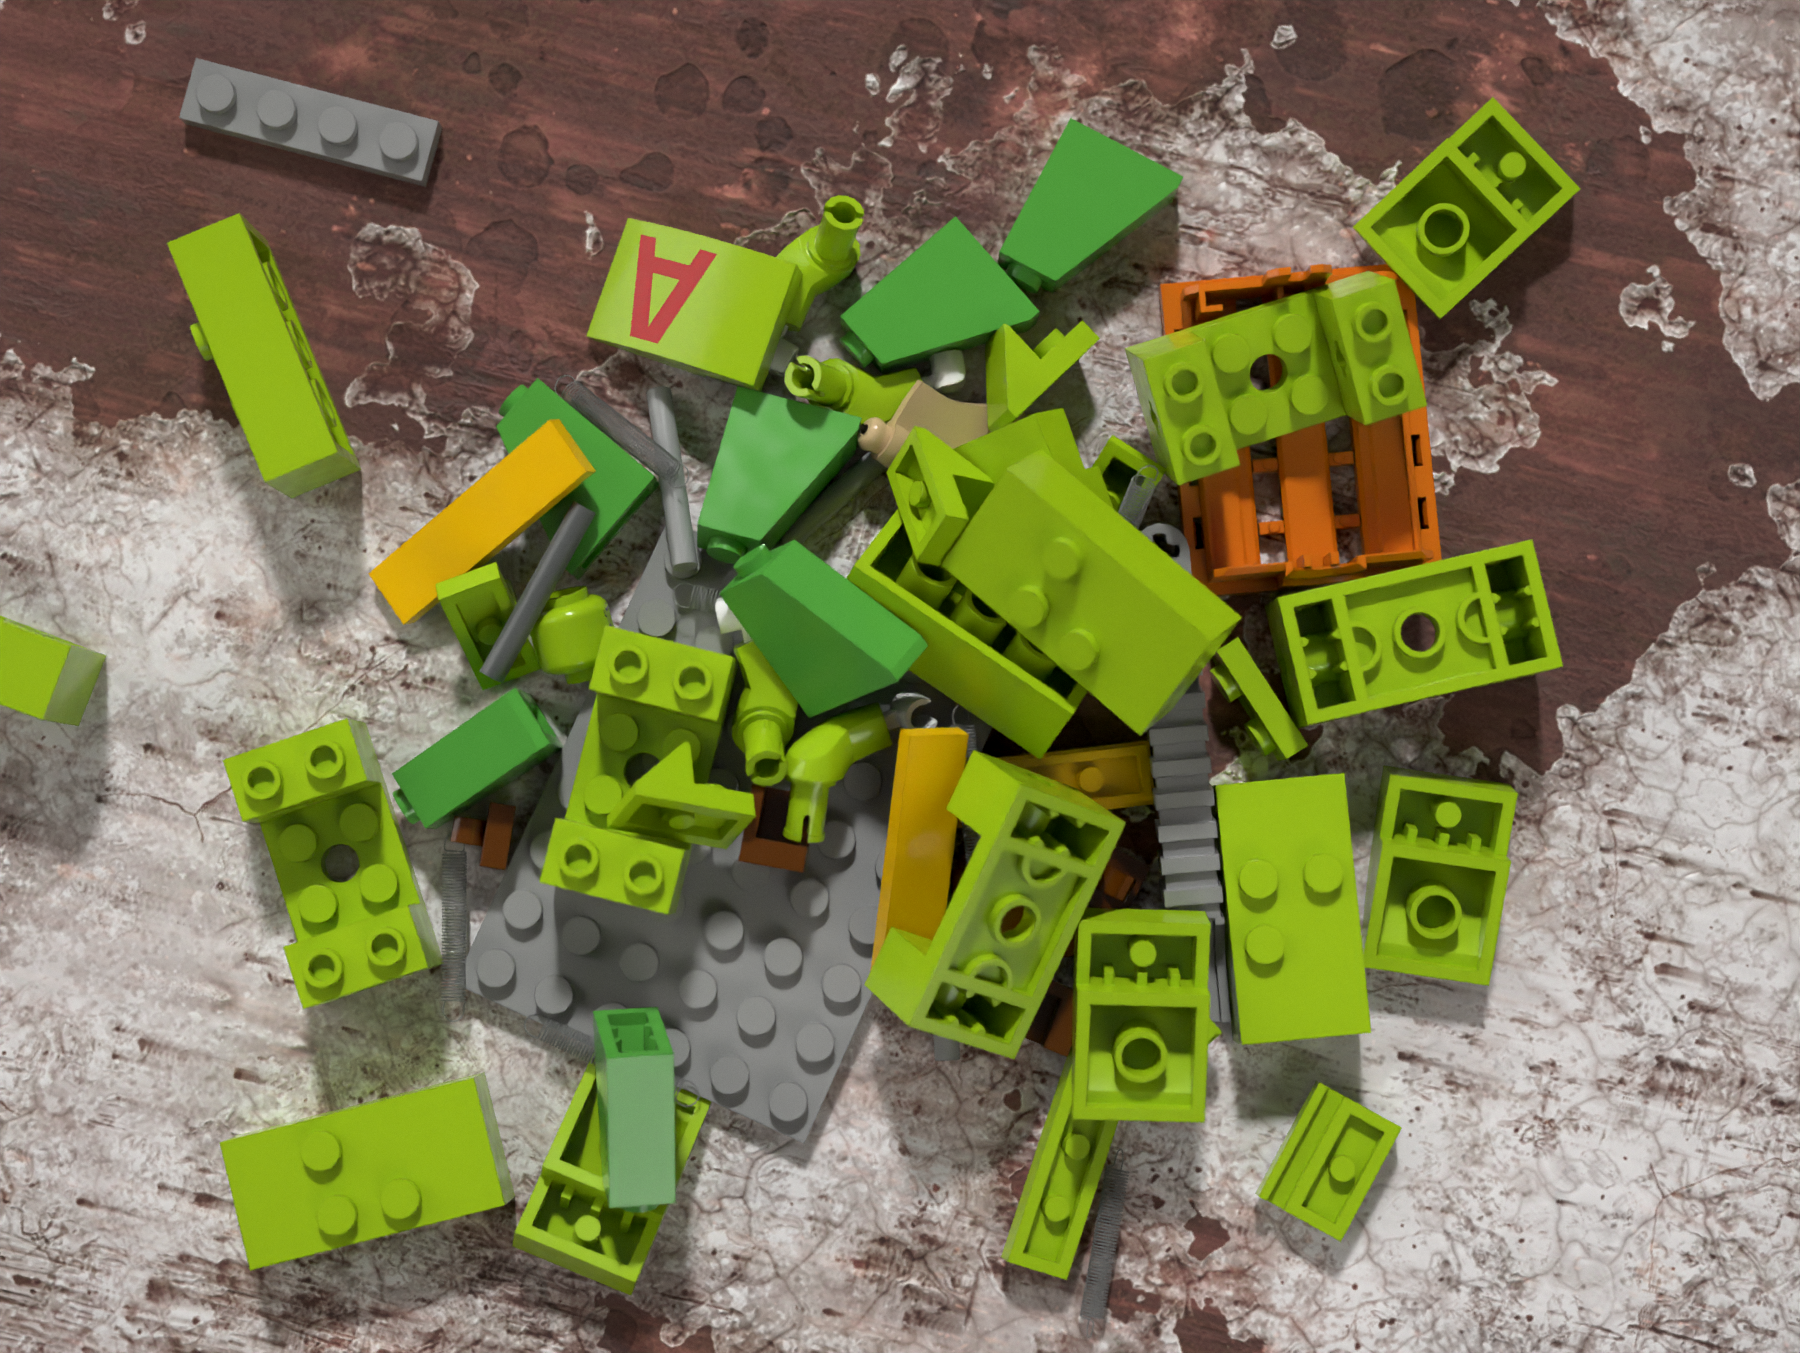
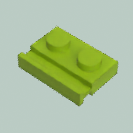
M1315 1081L1255 1194L1341 1242L1402 1127L1326 1085Z

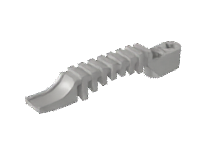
M1157 520L1143 523L1138 530L1152 542L1153 535L1161 533L1165 542L1175 545V553L1168 555L1192 575L1190 549L1187 539L1179 529L1165 521ZM1201 671L1175 707L1147 730V740L1150 746H1153V756H1149L1150 772L1156 780V788H1152L1153 804L1159 813V819H1155L1156 837L1162 846V850H1157L1158 866L1161 874L1164 875V879H1159L1160 896L1167 910L1206 912L1211 923L1208 990L1211 995L1210 1018L1213 1022L1230 1023L1231 1014L1225 956V920L1220 909V903L1223 902L1222 885L1217 877V870H1220V858L1214 845V838H1218L1216 820L1211 811V806L1215 805L1214 791L1208 778V773H1212L1211 757L1206 751L1205 741H1209L1208 724L1203 718L1202 708H1206L1205 692L1199 683V676L1203 675V671Z

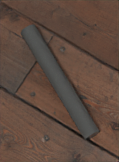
M574 501L572 502L481 667L480 672L503 683L596 513Z

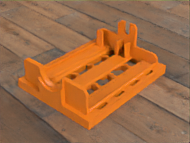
M1317 264L1310 265L1306 271L1291 272V267L1268 270L1264 275L1160 284L1158 288L1162 334L1164 336L1237 313V299L1262 297V304L1366 271L1394 279L1425 394L1415 294L1387 264L1332 269L1331 265ZM1267 354L1270 386L1273 387L1281 377L1282 365L1277 356ZM1426 406L1366 426L1349 417L1352 451L1328 453L1325 422L1276 437L1277 458L1251 461L1250 446L1236 450L1240 466L1197 479L1198 486H1189L1191 481L1177 485L1181 533L1187 539L1190 549L1192 576L1217 597L1321 588L1442 560ZM1411 436L1415 438V455L1418 466H1414ZM1353 465L1358 514L1334 516L1329 467ZM1278 472L1283 520L1257 523L1252 474ZM1418 500H1422L1420 504L1424 529H1420ZM1196 518H1201V539L1204 549H1195L1197 547V537L1193 520ZM1360 527L1362 555L1354 557L1347 563L1340 564L1336 530ZM1284 534L1288 562L1261 564L1259 537Z

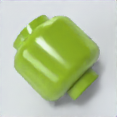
M574 586L553 591L530 632L538 665L545 673L564 675L567 684H577L591 680L605 625L614 627L606 600L599 595L588 594L586 586Z

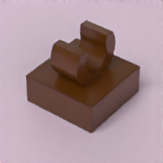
M489 802L486 821L454 816L450 842L482 846L479 866L505 870L516 806Z
M1114 847L1087 906L1091 908L1129 909L1151 867Z

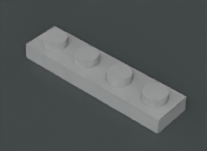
M198 58L195 59L179 116L184 124L424 187H426L442 130L441 124L436 120Z

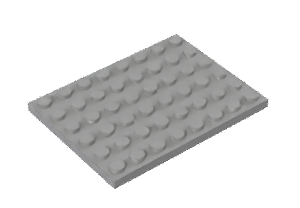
M665 525L618 628L732 656L737 661L733 647L744 640L742 630L721 634L717 614L714 613L715 605L713 613H711L714 594L709 613L711 593L707 611L705 612L708 592L702 612L705 591L699 611L702 589L697 610L695 608L699 588L694 609H692L695 590L690 609L679 607L672 598L674 588L681 583L697 585L700 588L703 586V589L704 587L716 589V591L719 589L720 592L736 577L737 572L733 568L734 564L716 560L707 554L706 549L698 548L697 532L693 530L698 567L686 572L674 571L672 569ZM688 584L678 586L674 592L675 601L683 607H689L693 587ZM739 666L709 784H718L729 790L750 793L752 784L755 783L751 781L752 774L750 776L746 774L745 753L736 746L732 738L734 712L745 687ZM907 670L896 683L810 718L798 703L793 735L789 743L784 747V752L786 756L790 747L799 738L825 719L874 702L879 703L882 712L890 710L895 696L905 690L919 692L931 700L930 703L915 708L911 719L918 715H929L937 720L935 728H949L954 723L955 725L968 723L969 716L964 707L959 706L955 709L959 705L958 703ZM589 690L465 959L466 963L463 965L466 966H462V968L466 969L460 970L466 973L459 972V974H465L466 976L458 975V977L466 979H456L466 981V983H455L466 984V986H458L464 987L475 994L526 1017L533 1013H541L547 1018L550 1017L557 1022L559 1021L562 1025L565 1024L560 1031L561 1033L568 1025V1028H574L569 1035L570 1037L577 1029V1032H583L586 1036L589 1035V1037L592 1036L594 1038L593 1011L658 1007L674 1053V1077L677 1075V1079L680 1077V1080L683 1078V1081L686 1079L697 1085L701 1097L799 1142L805 1143L872 995V992L864 984L871 969L900 729L904 728L898 727L889 730L892 741L891 746L855 761L848 769L844 778L837 781L835 786L829 787L824 828L825 839L822 842L810 843L805 872L738 861L743 831L727 849L693 844L677 911L674 914L667 915L539 883L555 818L565 819L597 694ZM969 711L970 723L957 727L975 725V727L961 729H975L965 731L966 733L976 732L969 734V736L976 735V737L968 738H976V740L968 742L977 743L968 744V746H977L968 747L967 749L978 748L976 751L981 752L992 726ZM648 753L639 754L631 759L626 770V776L630 785L633 786L635 782L660 761L654 755ZM784 778L779 783L766 787L790 791L791 782ZM539 1014L529 1017L543 1025L546 1022V1018ZM685 1081L682 1088L698 1095L697 1088Z

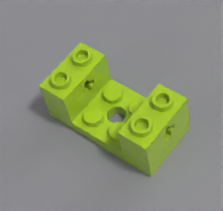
M1371 271L1359 273L1125 348L1157 463L1167 469L1164 474L1177 485L1240 466L1236 450L1347 415L1366 426L1428 406L1395 280ZM1266 354L1277 356L1282 365V374L1279 381L1269 389H1256L1250 380L1252 364L1257 358Z
M1532 539L1277 597L1265 606L1290 716L1297 729L1478 686L1483 687L1540 674L1563 667ZM1410 615H1422L1429 619L1434 626L1435 639L1432 646L1426 651H1414L1407 647L1402 640L1401 626Z
M605 625L589 686L591 691L597 693L565 819L555 818L539 883L667 915L676 913L694 843L609 829L607 816L632 787L628 782L626 770L631 759L639 754H652L661 762L682 743L689 741L691 745L694 783L709 784L739 667L734 657Z
M346 718L223 759L242 822L260 823L298 942L283 946L303 1009L323 1005L444 964V962H441L443 959L366 723ZM341 844L348 845L354 849L359 858L357 873L346 882H339L333 879L326 869L328 853L334 847Z
M973 750L946 809L981 835V838L933 940L891 927L864 985L909 1027L1015 1059L1126 823L1074 787ZM1023 905L1024 913L1018 926L1013 930L1001 933L1000 925L1006 912L1015 906Z

